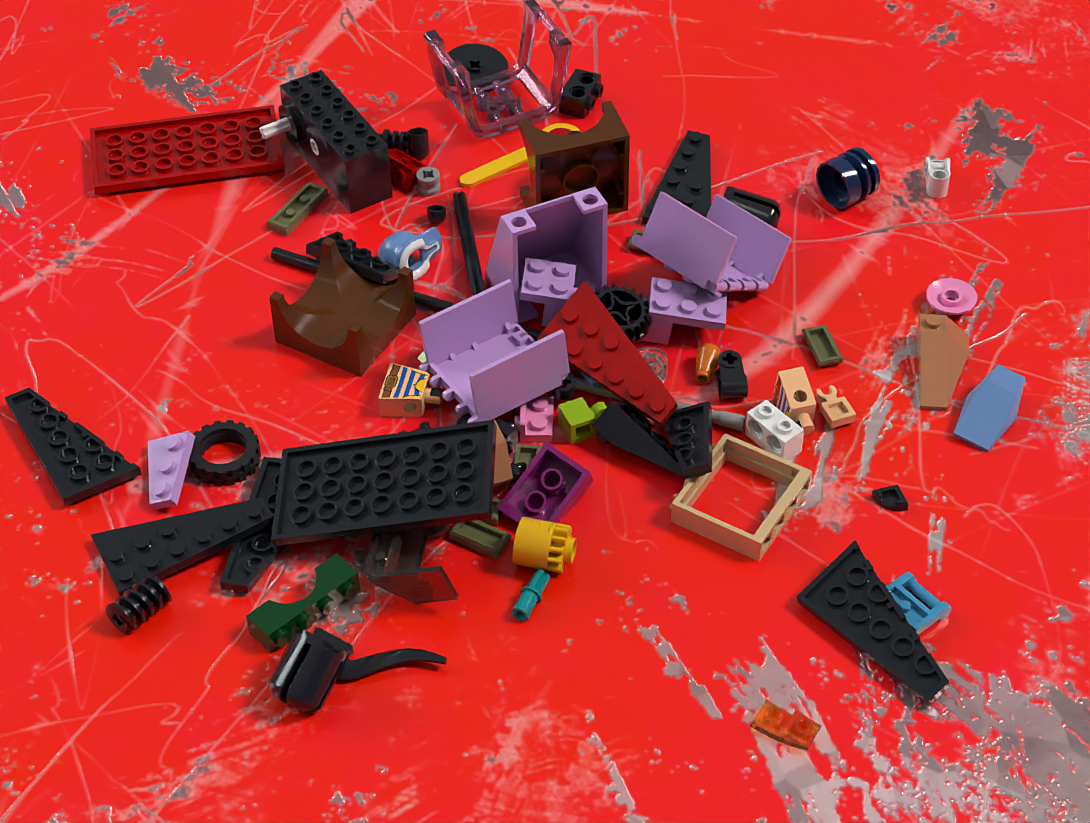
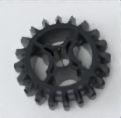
M615 283L611 288L604 284L601 290L595 289L594 293L633 344L634 342L639 343L648 334L649 327L652 324V317L648 314L649 301L643 300V293L635 294L634 288L628 290L625 284L619 288ZM635 319L636 322L631 324L630 321Z

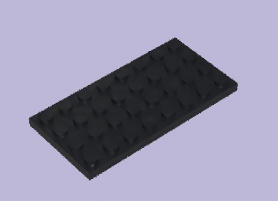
M487 420L283 449L271 535L272 543L274 546L491 519L497 430L495 421Z

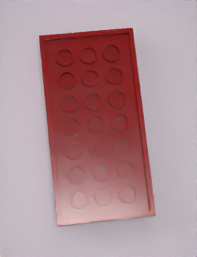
M274 105L90 128L95 194H108L118 191L284 170L279 134L264 140L259 130L262 126L277 121Z

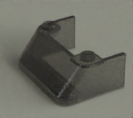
M451 524L374 533L364 568V573L370 583L414 604L457 600L458 593L442 566L420 568L427 539L442 537L449 530Z

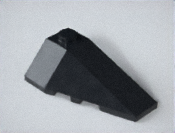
M611 401L592 426L598 431L597 436L603 442L611 443L685 477L674 450L666 447L668 440L663 435L653 431L654 424L645 415L626 402Z

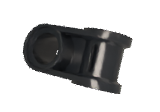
M733 350L721 352L718 356L719 368L716 371L719 398H747L748 382L740 354Z

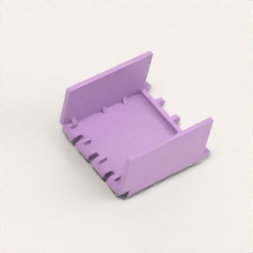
M664 192L659 193L643 235H634L632 237L634 245L663 262L666 269L683 275V280L697 284L711 292L766 291L769 287L768 283L773 284L792 241L791 237L719 194L715 195L705 218Z
M510 279L419 321L426 362L422 363L418 370L431 372L434 375L429 381L433 387L443 385L447 389L442 394L446 401L456 399L460 403L456 406L455 411L459 415L469 413L472 417L468 419L467 423L492 420L561 386L562 380L566 379L568 373H570L565 333L562 329L535 341L516 323L518 322L513 285Z

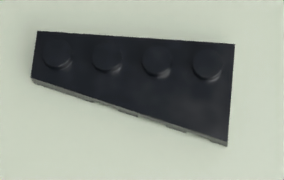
M709 401L675 410L663 427L685 478L700 477L712 472V408Z

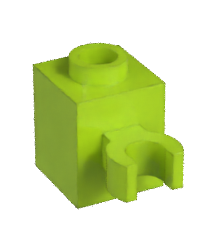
M583 397L558 405V424L571 444L595 437V428L592 425L606 409L607 406L604 402H598L589 408Z

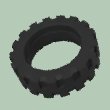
M220 420L213 422L214 424L212 425L206 424L202 426V430L194 432L195 440L189 465L191 471L194 472V476L198 480L201 478L203 483L208 485L214 483V486H222V484H227V486L235 485L237 481H245L248 475L252 476L256 471L255 467H259L261 452L257 434L254 435V430L251 427L247 428L244 423L238 422L237 424L234 423V420H226V422H221ZM223 442L237 443L246 448L241 457L230 463L215 464L202 458L205 451L211 446Z

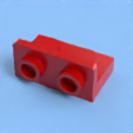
M398 148L389 149L391 183L404 191H409L412 181L417 180V171L429 166Z

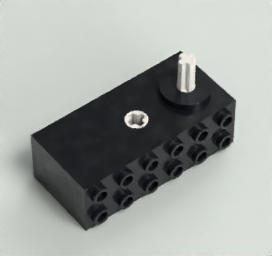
M322 70L279 85L282 105L279 106L280 120L259 128L264 140L285 132L288 140L350 214L393 197L388 144Z

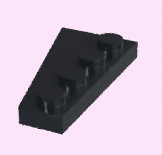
M338 231L306 244V254L314 256L320 261L321 242L326 237H330L336 240L338 251L344 261L359 276L373 280L375 284L379 285L387 284L389 281L398 278V267L379 256L372 257L371 251L366 248H357L356 242L352 239L345 241L343 234Z

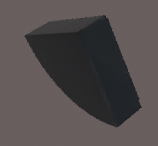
M898 484L872 490L871 497L881 507L892 511H908L909 504Z

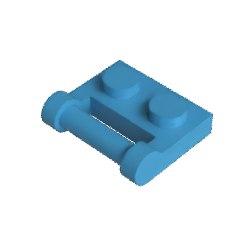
M909 571L886 586L905 614L906 620L918 635L939 619H945L952 610L949 604L945 601H939L916 581V577ZM909 589L913 594H915L919 599H921L925 604H927L931 608V610L907 590Z

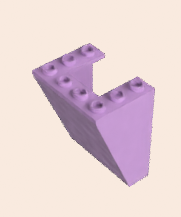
M596 187L500 216L484 276L490 287L508 279L512 281L518 322L516 323L519 324L538 317V313L530 301L520 300L521 287L519 285H522L526 258L576 265L575 288H579L584 280L594 291L596 288L601 290L604 284L607 285L608 203Z

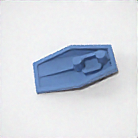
M998 364L967 395L953 436L988 453L1015 422L1026 377Z

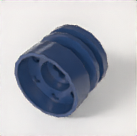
M859 147L850 148L846 152L839 154L838 157H833L821 163L816 171V181L820 193L830 205L837 209H844L856 203L859 199L875 193L881 181L876 162L868 152Z

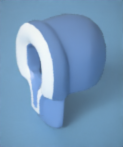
M435 227L429 228L419 235H414L404 230L391 234L381 243L378 256L398 267L399 271L403 267L412 269L413 281L426 274L430 267V261L441 252L442 238ZM416 250H419L420 253L419 260L411 256Z

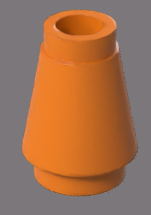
M703 344L697 350L696 381L704 384L710 382L719 365L718 356L721 350L717 346Z

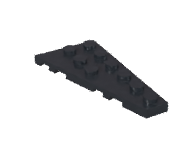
M687 131L643 214L642 224L647 225L660 192L668 194L706 218L711 207L710 135Z
M264 457L249 500L263 497L274 516L281 459ZM273 524L233 544L220 580L222 590L249 593L287 546H274L272 543Z
M855 540L796 597L797 602L927 706L930 707L949 687L948 679L932 655L928 653L920 641L919 635L915 629H912L906 620L905 614L885 584L881 582L873 566L865 558Z

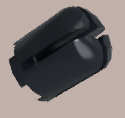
M727 186L724 198L772 227L777 228L781 209L775 199L734 186Z
M297 627L269 679L268 688L278 700L304 713H316L325 704L350 654L343 649L338 650L326 640L304 629L302 631Z

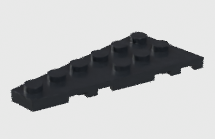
M26 388L4 397L6 405L65 506L141 475L138 465L126 461L124 455L108 448L103 440L78 422H72L67 414L54 409L49 401L31 388Z
M262 497L90 535L120 596H123L127 589H132L133 584L141 582L142 577L154 575L161 580L272 525L274 516Z

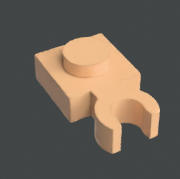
M833 385L829 386L828 395L823 394L820 389H817L816 400L820 403V412L831 428L852 423L856 420L855 411L845 396L836 397L837 390Z

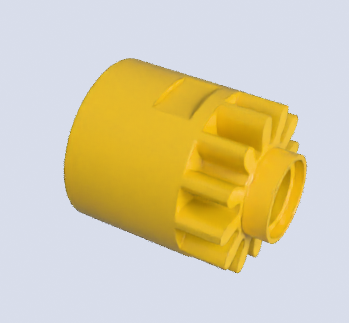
M522 517L514 540L513 564L563 573L566 563L573 562L576 552L577 539L572 538V527L570 525Z

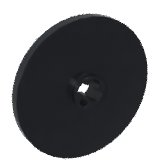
M465 44L452 49L443 58L441 66L443 78L451 87L471 94L493 91L500 87L508 76V62L504 55L495 48L483 44Z

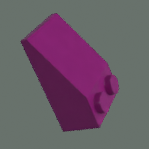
M545 442L497 509L518 524L522 517L559 523L578 503L594 480L590 471Z

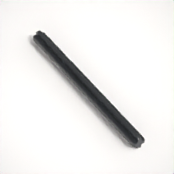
M461 191L453 194V203L471 293L474 296L484 291L485 285L466 194Z

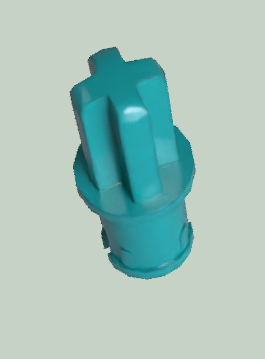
M543 569L536 571L528 585L521 589V597L512 609V615L520 621H527L535 605L542 600L541 594L550 580V575Z

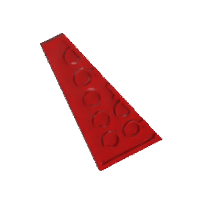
M584 280L538 336L537 341L562 329L565 333L568 362L571 366L662 427L678 407L677 402Z

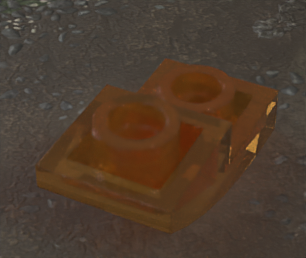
M767 699L750 725L753 729L776 741L806 751L822 727L799 711L795 710L793 715Z

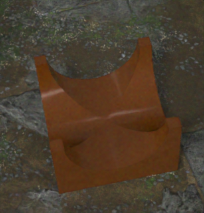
M611 100L602 102L603 116L594 127L577 134L559 135L548 133L535 127L528 118L518 119V128L525 145L530 171V186L520 187V196L526 208L596 187L608 203V215L628 211L630 135Z
M326 237L321 242L322 251L317 273L306 293L291 305L286 302L284 295L275 291L269 297L275 340L282 345L361 377L416 315L413 270L403 267L398 272L396 284L389 286L374 284L355 273L340 255L336 240Z

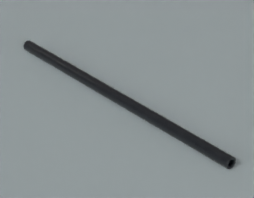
M274 247L271 251L272 259L317 273L319 260L278 247ZM362 277L367 281L374 283L373 280H370L366 277ZM391 283L384 284V286L393 285ZM414 291L416 305L437 312L455 305L454 303ZM520 325L535 341H537L538 336L542 333V331Z

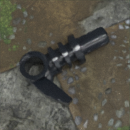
M416 127L407 132L401 131L400 134L399 131H393L392 133L390 129H384L382 134L378 133L388 144L389 149L398 148L403 152H407L408 149V153L412 157L429 155L428 130L423 127Z

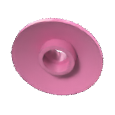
M943 278L929 285L926 291V299L932 308L941 313L960 315L971 311L975 307L977 293L965 281L955 278Z

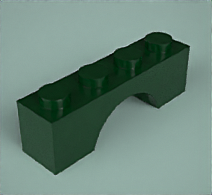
M337 553L314 568L316 586L307 597L294 603H277L268 600L246 615L249 634L268 652L272 653L279 647L285 646L290 641L297 627L302 631L303 629L308 630L313 623L323 616L332 613L337 606L347 599L353 598L360 591L358 572Z

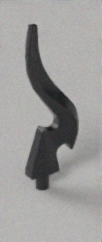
M315 628L313 634L326 640L338 650L343 649L350 655L354 653L351 644L321 628ZM393 649L356 660L347 659L337 680L358 679L383 668L405 662H432L446 665L447 658L422 649Z

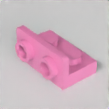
M536 397L516 407V412H520V415H515V427L520 431V442H552L554 397Z

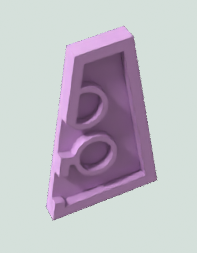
M190 431L148 441L149 504L156 510L178 504L195 440V435Z

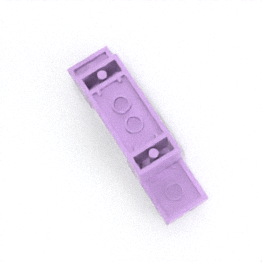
M526 258L520 300L544 303L541 326H547L578 289L574 287L576 265ZM657 277L651 278L648 296L643 298V300L649 301L648 314L652 317V324L649 327L648 334L641 341L668 345L673 323L724 331L727 305L726 291L711 292L689 282ZM635 319L630 321L631 324L636 322Z

